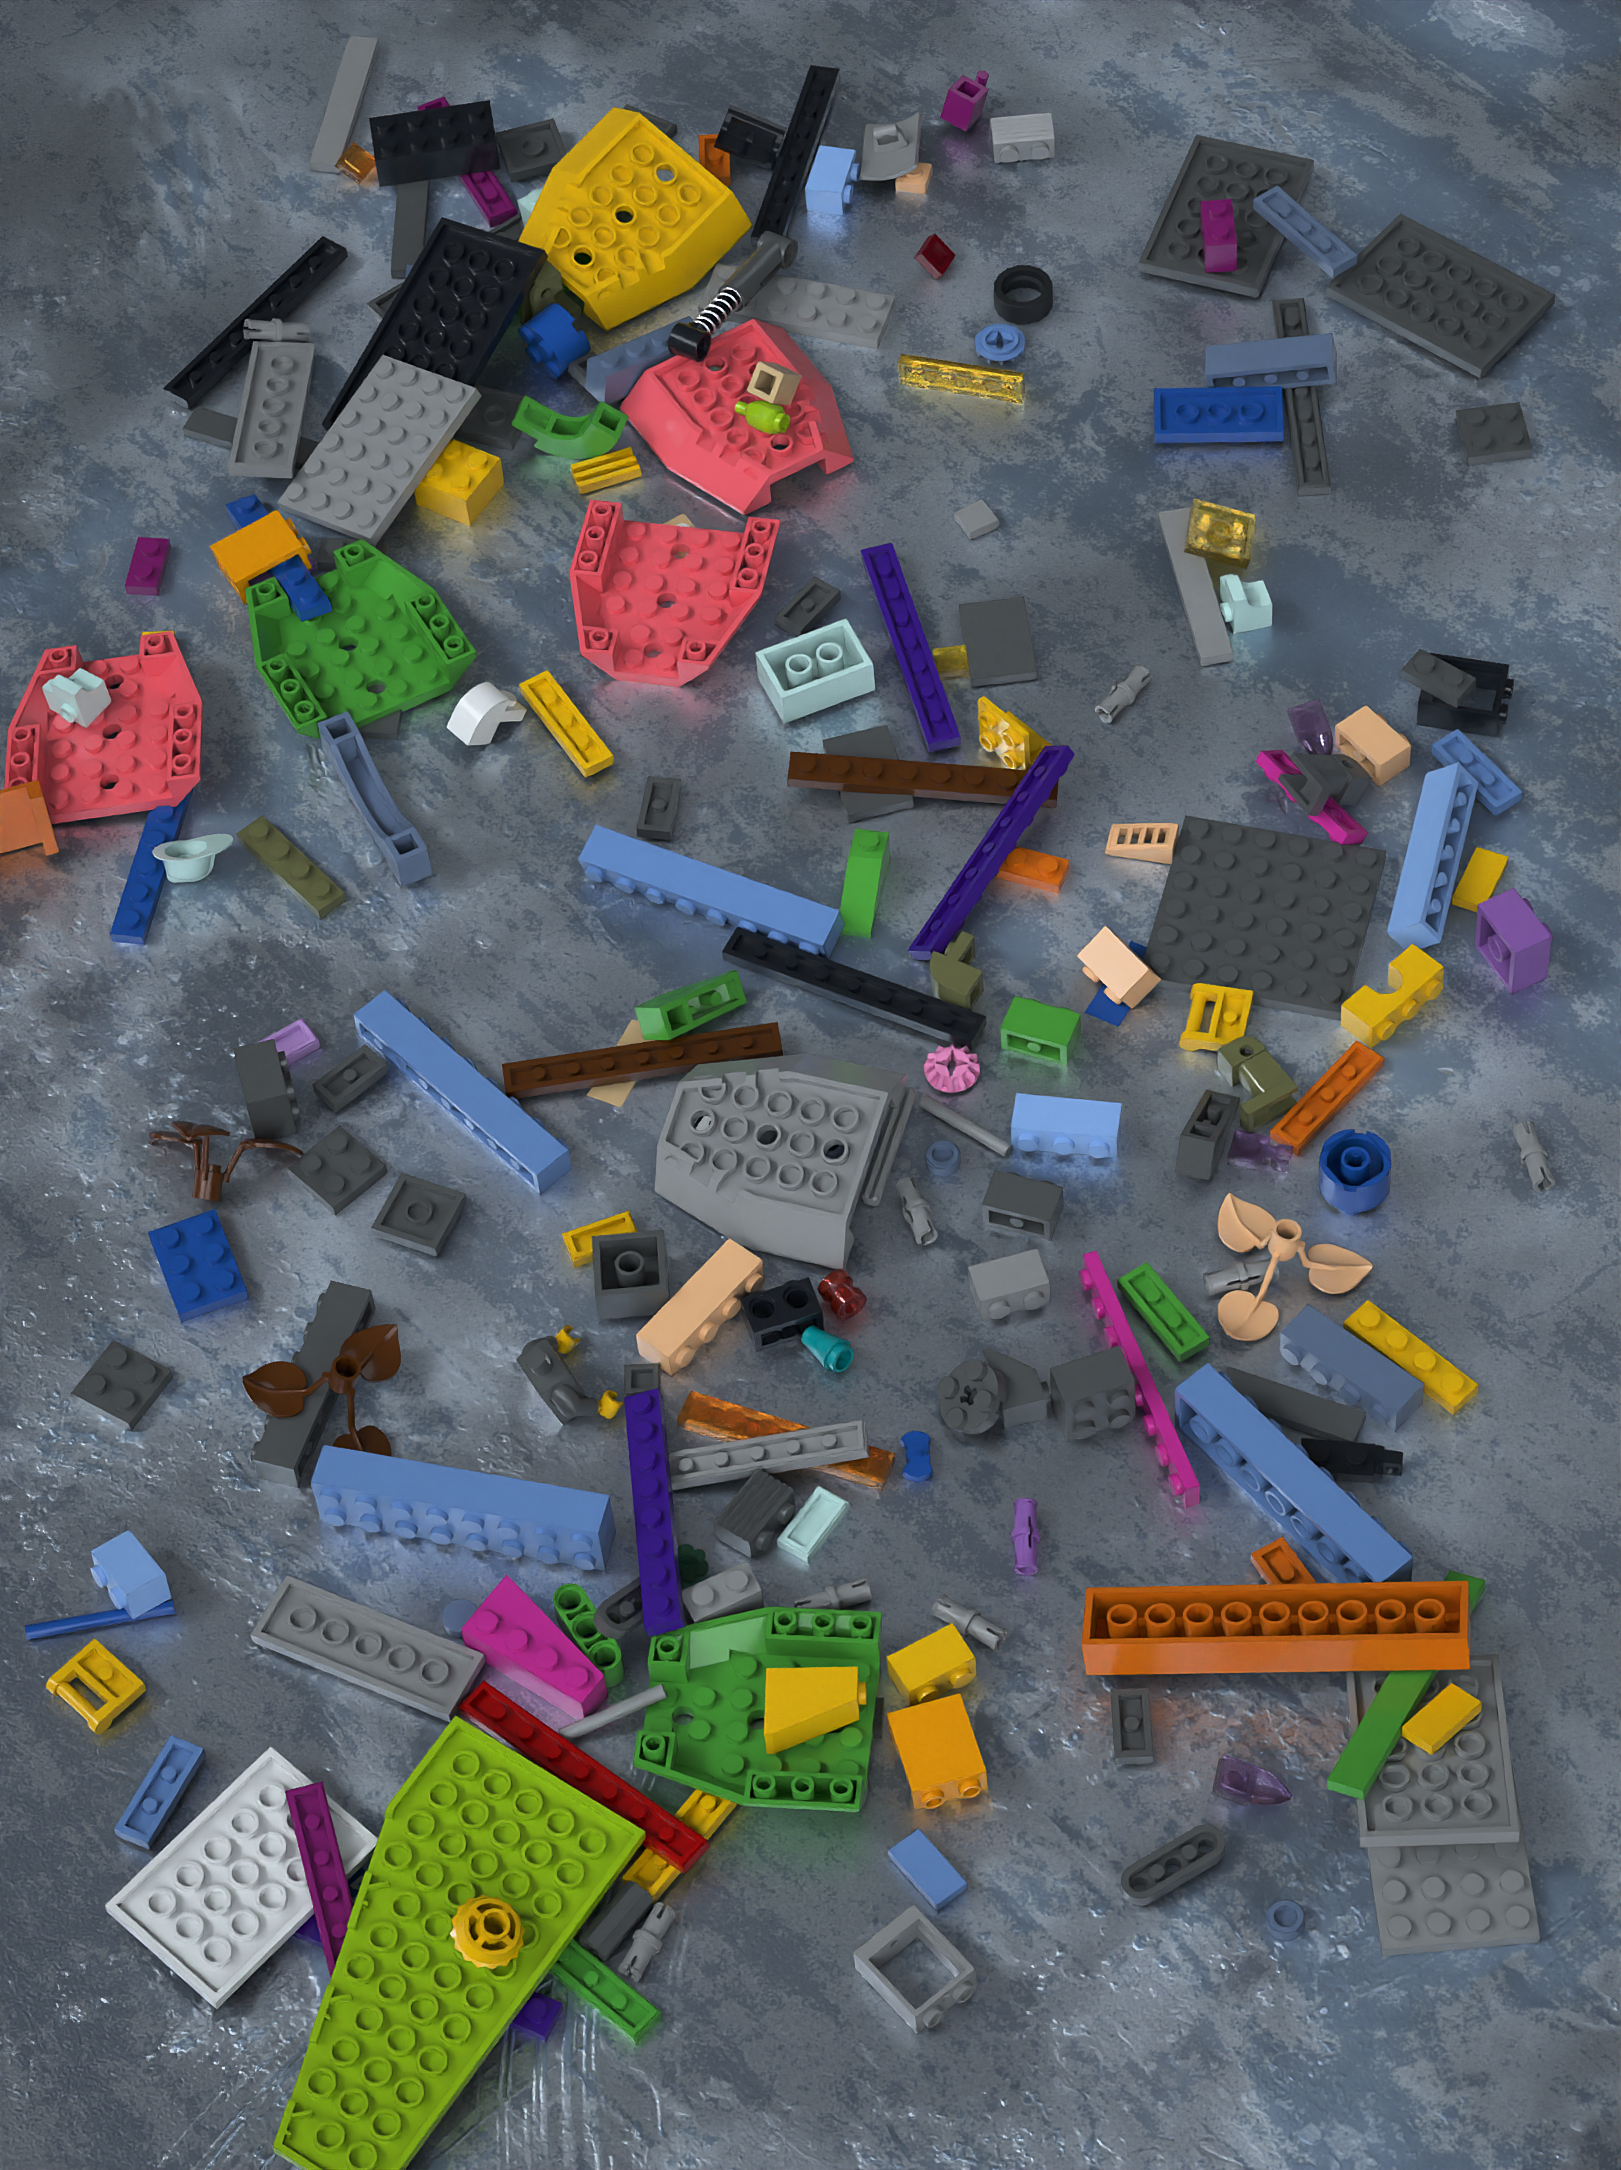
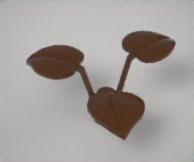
M171 1121V1126L178 1132L153 1131L149 1132L148 1135L149 1144L157 1140L183 1142L193 1149L195 1178L192 1197L210 1201H220L222 1183H229L230 1175L243 1151L264 1147L286 1149L299 1158L304 1154L303 1151L295 1146L278 1140L264 1138L244 1139L243 1142H240L225 1172L222 1173L221 1165L208 1163L209 1135L230 1136V1132L211 1125H198L187 1121ZM199 1144H202V1162H201L200 1145H199Z
M397 1325L373 1326L351 1335L342 1344L340 1355L334 1359L330 1372H323L321 1378L307 1389H304L306 1377L303 1371L295 1364L285 1361L265 1364L256 1371L243 1376V1388L250 1401L262 1412L272 1417L289 1418L302 1412L304 1407L303 1396L312 1395L325 1382H328L334 1392L346 1394L348 1406V1429L350 1434L340 1435L334 1441L333 1447L391 1457L390 1443L380 1429L370 1425L358 1431L356 1430L354 1389L357 1386L360 1375L364 1380L371 1383L388 1381L396 1375L401 1364Z

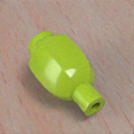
M757 400L749 404L739 401L735 406V412L745 416V420L751 427L764 433H784L790 425V416L785 414L783 407L778 404Z

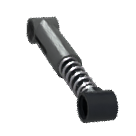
M765 231L757 243L756 250L718 289L715 299L698 314V317L688 324L678 322L673 327L668 339V350L670 353L696 362L704 360L710 349L711 335L716 333V329L721 328L722 323L727 321V317H731L733 311H741L781 268L785 270L791 268L798 253V242L795 239L771 231Z

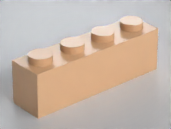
M729 1238L636 1334L639 1354L651 1363H660L661 1369L670 1376H673L681 1367H686L693 1359L695 1352L704 1343H709L715 1337L718 1328L727 1319L733 1318L738 1313L741 1307L740 1298L761 1289L765 1280L763 1260Z

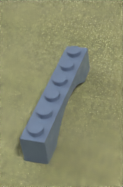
M348 711L317 723L322 749L401 887L433 875L426 845L415 826L408 822L391 798L371 759L361 733Z

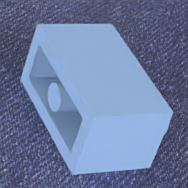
M819 146L805 187L807 211L843 215L846 204H851L853 199L854 181L858 182L860 177L861 164L856 163L855 150Z
M130 1530L90 1551L94 1562L91 1573L96 1583L101 1588L106 1586L116 1608L119 1610L124 1608L132 1619L172 1598L164 1571Z

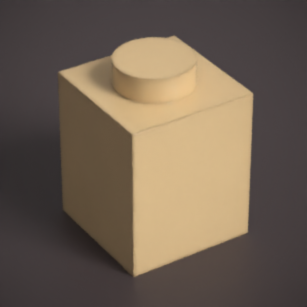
M758 361L747 391L772 404L791 405L802 375L778 363Z

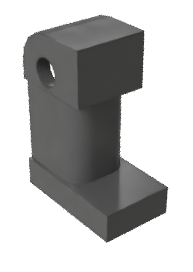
M1292 753L1290 759L1304 775L1280 774L1278 778L1279 782L1308 816H1318L1329 796H1332L1338 805H1357L1372 779L1356 760L1344 754L1317 755Z

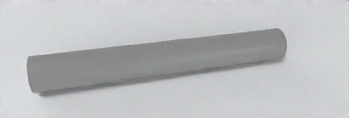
M928 1095L923 1096L919 1104L921 1108L1004 1157L1011 1153L1013 1145Z
M661 1683L560 1728L558 1732L565 1739L571 1741L667 1698V1691Z

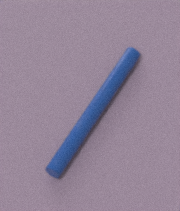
M170 1599L135 1619H132L127 1611L122 1608L120 1610L114 1609L25 1625L27 1640L176 1614L174 1600Z

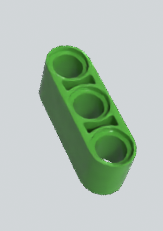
M571 1583L560 1586L553 1594L556 1619L560 1628L604 1675L606 1688L617 1686L621 1683L625 1674L619 1645L615 1639L604 1636L595 1627L593 1616L596 1608L581 1586ZM570 1605L578 1606L572 1610L565 1609L567 1606ZM588 1633H594V1634H596V1635H594L593 1637H590V1638H583V1637H582V1636H584L585 1634H588ZM604 1662H613V1664L607 1667L599 1666Z

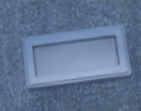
M919 1828L888 1850L891 1860L937 1911L968 1889L964 1878Z

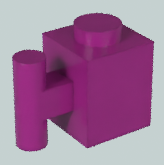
M978 71L975 81L962 75L948 90L940 118L957 128L967 131L981 117L989 91L986 88L989 74L986 71Z

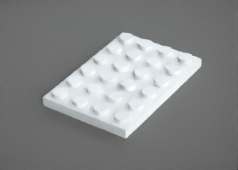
M271 1746L105 1904L106 1911L216 2009L314 1914L285 1794L287 1790L314 1783ZM326 1794L348 1881L372 1857L378 1838Z

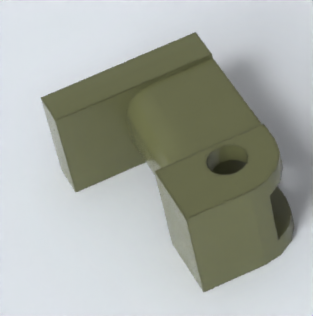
M547 260L519 307L521 325L552 303L562 306L575 320L582 316L581 307L561 291L563 290L561 273Z
M1243 1036L1218 1049L1217 1070L1232 1087L1240 1083L1252 1097V1099L1240 1105V1126L1247 1134L1285 1115L1297 1103L1291 1095L1298 1091V1086L1285 1073L1259 1040L1250 1036ZM1245 1049L1251 1050L1253 1054L1245 1053Z

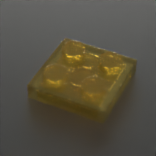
M1194 498L1190 507L1184 552L1247 569L1251 560L1256 515Z

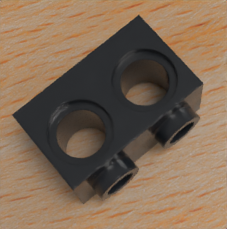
M809 1277L801 1280H791L782 1286L766 1291H755L746 1297L740 1298L743 1320L756 1352L800 1339L804 1331L810 1326H816L820 1330L825 1331L823 1311ZM803 1305V1307L794 1308V1306ZM761 1316H770V1317L764 1318V1319L759 1318V1317H761Z

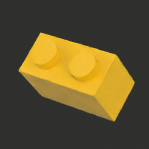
M953 1623L886 1657L888 1676L908 1707L936 1700L940 1694L952 1688H961L976 1676L975 1656Z

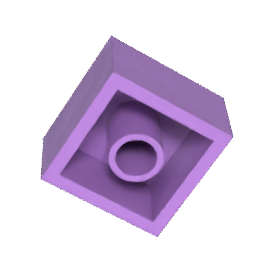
M1512 888L1478 904L1475 947L1511 995L1546 979L1549 962L1551 961L1550 946L1553 936L1548 925L1544 922L1541 923L1535 916L1533 907L1528 899H1522L1516 889Z

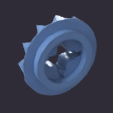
M989 325L983 328L975 338V349L977 350L978 357L985 358L988 364L998 361L1002 365L1006 360L1014 363L1016 356L1023 355L1025 337L1018 328L1012 325ZM998 339H1001V343H1003L1002 349H997Z

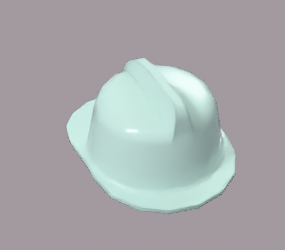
M212 834L190 840L163 843L155 847L152 853L155 858L163 860L167 878L170 882H195L209 875L213 869L215 854L227 849L234 840L228 834Z

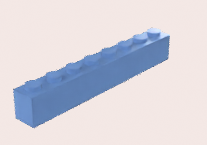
M596 824L578 858L585 876L595 882L602 883L605 880L615 884L618 889L626 893L636 891L644 894L647 899L654 903L663 904L667 902L675 905L679 911L685 914L693 915L695 912L706 916L707 920L716 925L724 926L726 923L736 928L740 927L829 959L845 926L840 910Z
M384 990L353 1014L357 1033L537 1193L541 1195L572 1170L569 1157L571 1151L565 1141L560 1137L554 1138L549 1134L540 1119L537 1117L531 1118L526 1114L517 1099L512 1096L508 1098L502 1093L494 1079L489 1076L485 1078L479 1073L471 1059L466 1056L462 1058L455 1052L450 1041L445 1037L439 1038L425 1019L422 1017L416 1018L402 999L398 997L395 999Z

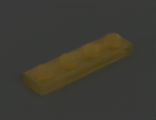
M901 354L898 361L899 385L1023 404L1025 397V373Z

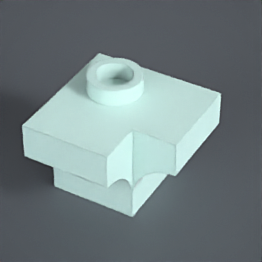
M1238 575L1220 576V600L1222 602L1220 610L1224 622L1230 623L1234 634L1272 626V602L1263 580L1247 583L1239 580Z
M81 668L69 678L58 674L53 680L50 679L42 687L51 710L59 713L66 721L70 723L76 722L85 728L112 702L105 681Z

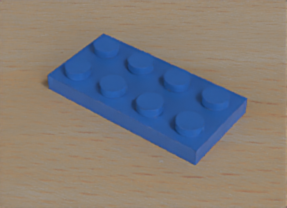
M1282 386L1154 388L1155 443L1284 441Z

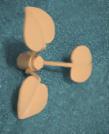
M1228 1193L1221 1205L1217 1227L1219 1237L1226 1246L1234 1251L1245 1253L1252 1250L1255 1246L1262 1250L1268 1245L1269 1252L1272 1255L1257 1297L1245 1290H1235L1225 1294L1218 1304L1217 1315L1225 1333L1234 1339L1255 1341L1266 1337L1275 1329L1279 1318L1278 1309L1275 1305L1262 1300L1265 1297L1278 1261H1287L1298 1252L1302 1266L1310 1268L1308 1279L1311 1284L1319 1290L1330 1294H1342L1352 1290L1372 1270L1373 1264L1362 1256L1332 1244L1314 1245L1309 1248L1306 1256L1304 1250L1305 1242L1300 1241L1302 1230L1298 1223L1290 1219H1281L1276 1222L1274 1217L1263 1208L1245 1202L1231 1193Z

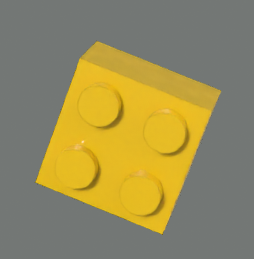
M452 438L415 489L416 504L470 527L504 485L501 459Z

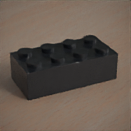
M490 100L369 118L380 187L500 169Z

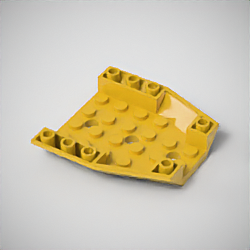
M613 107L552 168L518 242L545 250L548 255L547 261L561 273L562 283L585 302L583 313L605 332H608L692 290L742 239L753 225L734 193L639 112ZM660 170H668L673 174L674 178L670 181H662L657 177L656 173ZM620 211H627L632 215L633 219L628 223H622L617 220L615 215ZM578 253H586L591 257V262L581 265L575 261L574 256Z

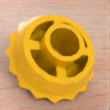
M481 1895L478 1898H469L466 1904L458 1906L457 1914L451 1919L453 1928L450 1935L455 1940V1949L462 1952L465 1961H472L477 1968L486 1966L493 1970L499 1965L507 1966L511 1959L518 1957L519 1949L524 1945L523 1934L525 1929L521 1924L520 1915L513 1910L511 1904L503 1902L499 1897Z

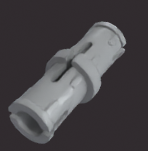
M273 318L271 321L246 319L244 322V327L256 329H243L245 339L271 340V342H281V340L306 343L309 335H304V333H296L297 331L309 332L307 322H282L279 318Z
M1138 664L1120 683L1117 681L1111 687V692L1095 707V712L1099 713L1097 716L1102 721L1110 723L1127 704L1130 706L1136 700L1138 692L1152 680V675L1148 674L1150 671L1143 665Z
M1526 1121L1528 1128L1526 1130L1524 1123L1520 1122L1512 1129L1521 1151L1520 1162L1528 1170L1533 1189L1541 1192L1540 1183L1542 1182L1544 1191H1547L1556 1183L1547 1162V1149L1541 1145L1534 1123Z
M904 1177L895 1185L896 1192L903 1204V1217L910 1223L918 1244H931L938 1238V1232L930 1217L931 1207L929 1202L922 1197L917 1180L914 1177L912 1179Z
M1272 1257L1244 1265L1242 1262H1237L1233 1264L1232 1268L1203 1273L1207 1295L1212 1296L1213 1294L1238 1288L1241 1291L1248 1290L1251 1285L1263 1283ZM1277 1265L1271 1280H1279Z
M864 1576L833 1587L832 1584L825 1586L824 1591L795 1599L793 1603L795 1608L840 1610L857 1603L872 1600V1595Z
M945 1594L939 1596L938 1600L942 1603L940 1604L937 1601L934 1603L931 1611L932 1616L938 1617L948 1624L953 1623L960 1635L965 1638L971 1636L990 1647L993 1651L1000 1649L1001 1646L998 1644V1641L1003 1644L1008 1633L1005 1628H1001L983 1618L980 1611L974 1607L968 1609L948 1598Z
M656 1902L642 1929L635 1931L632 1937L634 1943L622 1964L618 1967V1971L626 1978H628L631 1972L633 1974L631 1977L632 1981H640L653 1954L660 1952L663 1945L661 1940L677 1916L676 1912L669 1906L663 1912V1903Z

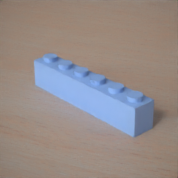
M1459 762L1428 772L1425 775L1387 934L1404 950L1411 944L1421 949L1441 942L1479 783Z

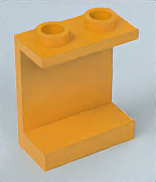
M278 510L269 513L209 546L220 570L244 605L247 604L245 588L250 587L248 581L282 562L298 555L308 570L312 568L307 557L311 554L307 542L303 536L297 539L296 536L299 534L290 518L284 520Z
M960 1693L887 1713L888 1732L892 1744L897 1746L911 1789V1800L914 1810L923 1807L926 1809L936 1808L945 1801L959 1797L965 1799L972 1798L980 1794L981 1791L988 1790L987 1771Z

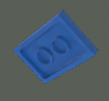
M215 1209L148 1232L181 1322L249 1299Z

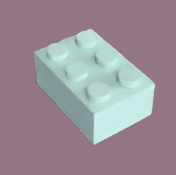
M847 618L755 652L758 679L784 724L875 690L873 663Z

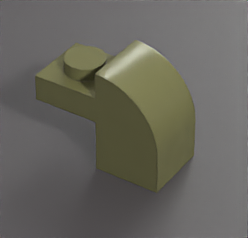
M962 931L955 942L948 944L944 955L933 951L930 957V980L934 997L968 1010L973 1009L984 992L983 971L970 966L975 958L974 935Z

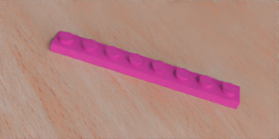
M1097 1251L1083 1254V1269L1079 1270L1082 1287L1085 1291L1090 1290L1092 1293V1308L1097 1320L1103 1319L1106 1325L1104 1335L1109 1348L1120 1347L1135 1380V1407L1141 1406L1145 1414L1142 1416V1421L1148 1437H1155L1158 1444L1155 1446V1451L1162 1467L1167 1466L1171 1475L1168 1476L1171 1491L1175 1497H1181L1185 1508L1200 1504L1199 1482Z

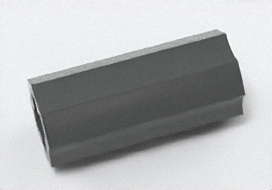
M628 1880L579 1937V1943L601 1962L605 1963L650 1910L654 1899L636 1882Z

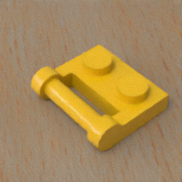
M1204 983L1192 985L1190 992L1191 1008L1186 1030L1180 1036L1179 1046L1186 1051H1197L1198 1049L1218 1051L1220 1047L1245 1036L1254 991ZM1209 1001L1215 1002L1209 1033L1199 1032L1205 1004Z
M95 1638L55 1672L46 1683V1689L54 1696L60 1695L88 1721V1727L97 1735L104 1733L110 1727L112 1720L146 1691L144 1682ZM77 1677L106 1704L97 1710L70 1685V1682Z

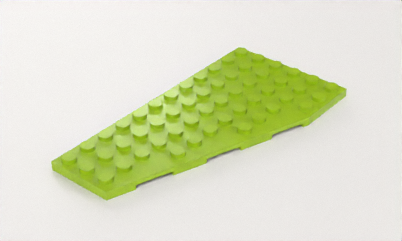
M455 1715L387 1806L385 1820L368 1870L365 1871L347 1924L348 1930L330 1983L327 1984L309 2037L306 2055L273 2144L274 2152L301 2170H405L645 1840V1831ZM481 1895L499 1897L503 1902L511 1904L513 1910L520 1915L521 1924L525 1929L523 1934L524 1945L519 1949L518 1957L511 1959L507 1966L499 1965L493 1970L486 1966L477 1968L472 1961H465L462 1952L455 1949V1940L450 1935L453 1928L451 1919L457 1914L458 1906L466 1904L469 1898H478Z

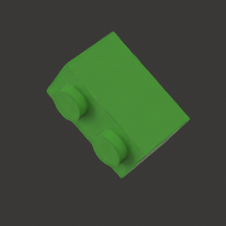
M1014 996L1000 1028L1001 1048L1068 1066L1081 1036V1014L1073 1012L1068 1008H1058L1043 1004L1035 999Z

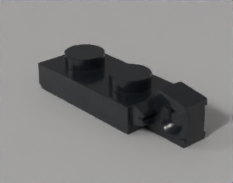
M1301 1438V1446L1308 1453L1309 1459L1319 1468L1324 1467L1327 1469L1334 1480L1373 1484V1479H1382V1475H1402L1403 1452L1387 1450L1384 1446L1369 1443Z

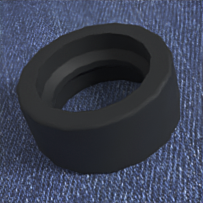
M1017 265L1007 268L1000 273L994 282V307L998 315L1006 321L1015 324H1031L1047 316L1053 307V284L1049 275L1042 269L1031 265ZM1018 288H1031L1041 293L1036 299L1027 302L1014 301L1005 296L1010 291Z

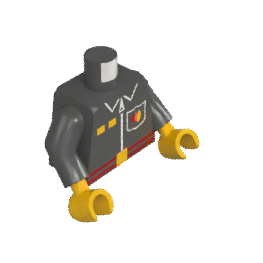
M565 1325L555 1337L546 1336L535 1339L524 1346L522 1354L518 1356L516 1361L540 1397L563 1425L574 1417L595 1416L597 1413L605 1418L612 1419L623 1405V1402L615 1401L618 1394L613 1390H606L599 1401L594 1397L589 1398L561 1355L557 1352L568 1354L581 1340L580 1338L574 1339L568 1335L573 1330L572 1326Z

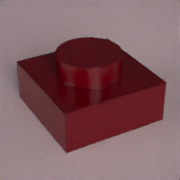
M936 234L927 237L914 258L934 279L943 276L956 255Z

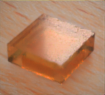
M355 142L352 143L335 164L338 170L358 185L376 166L375 158Z

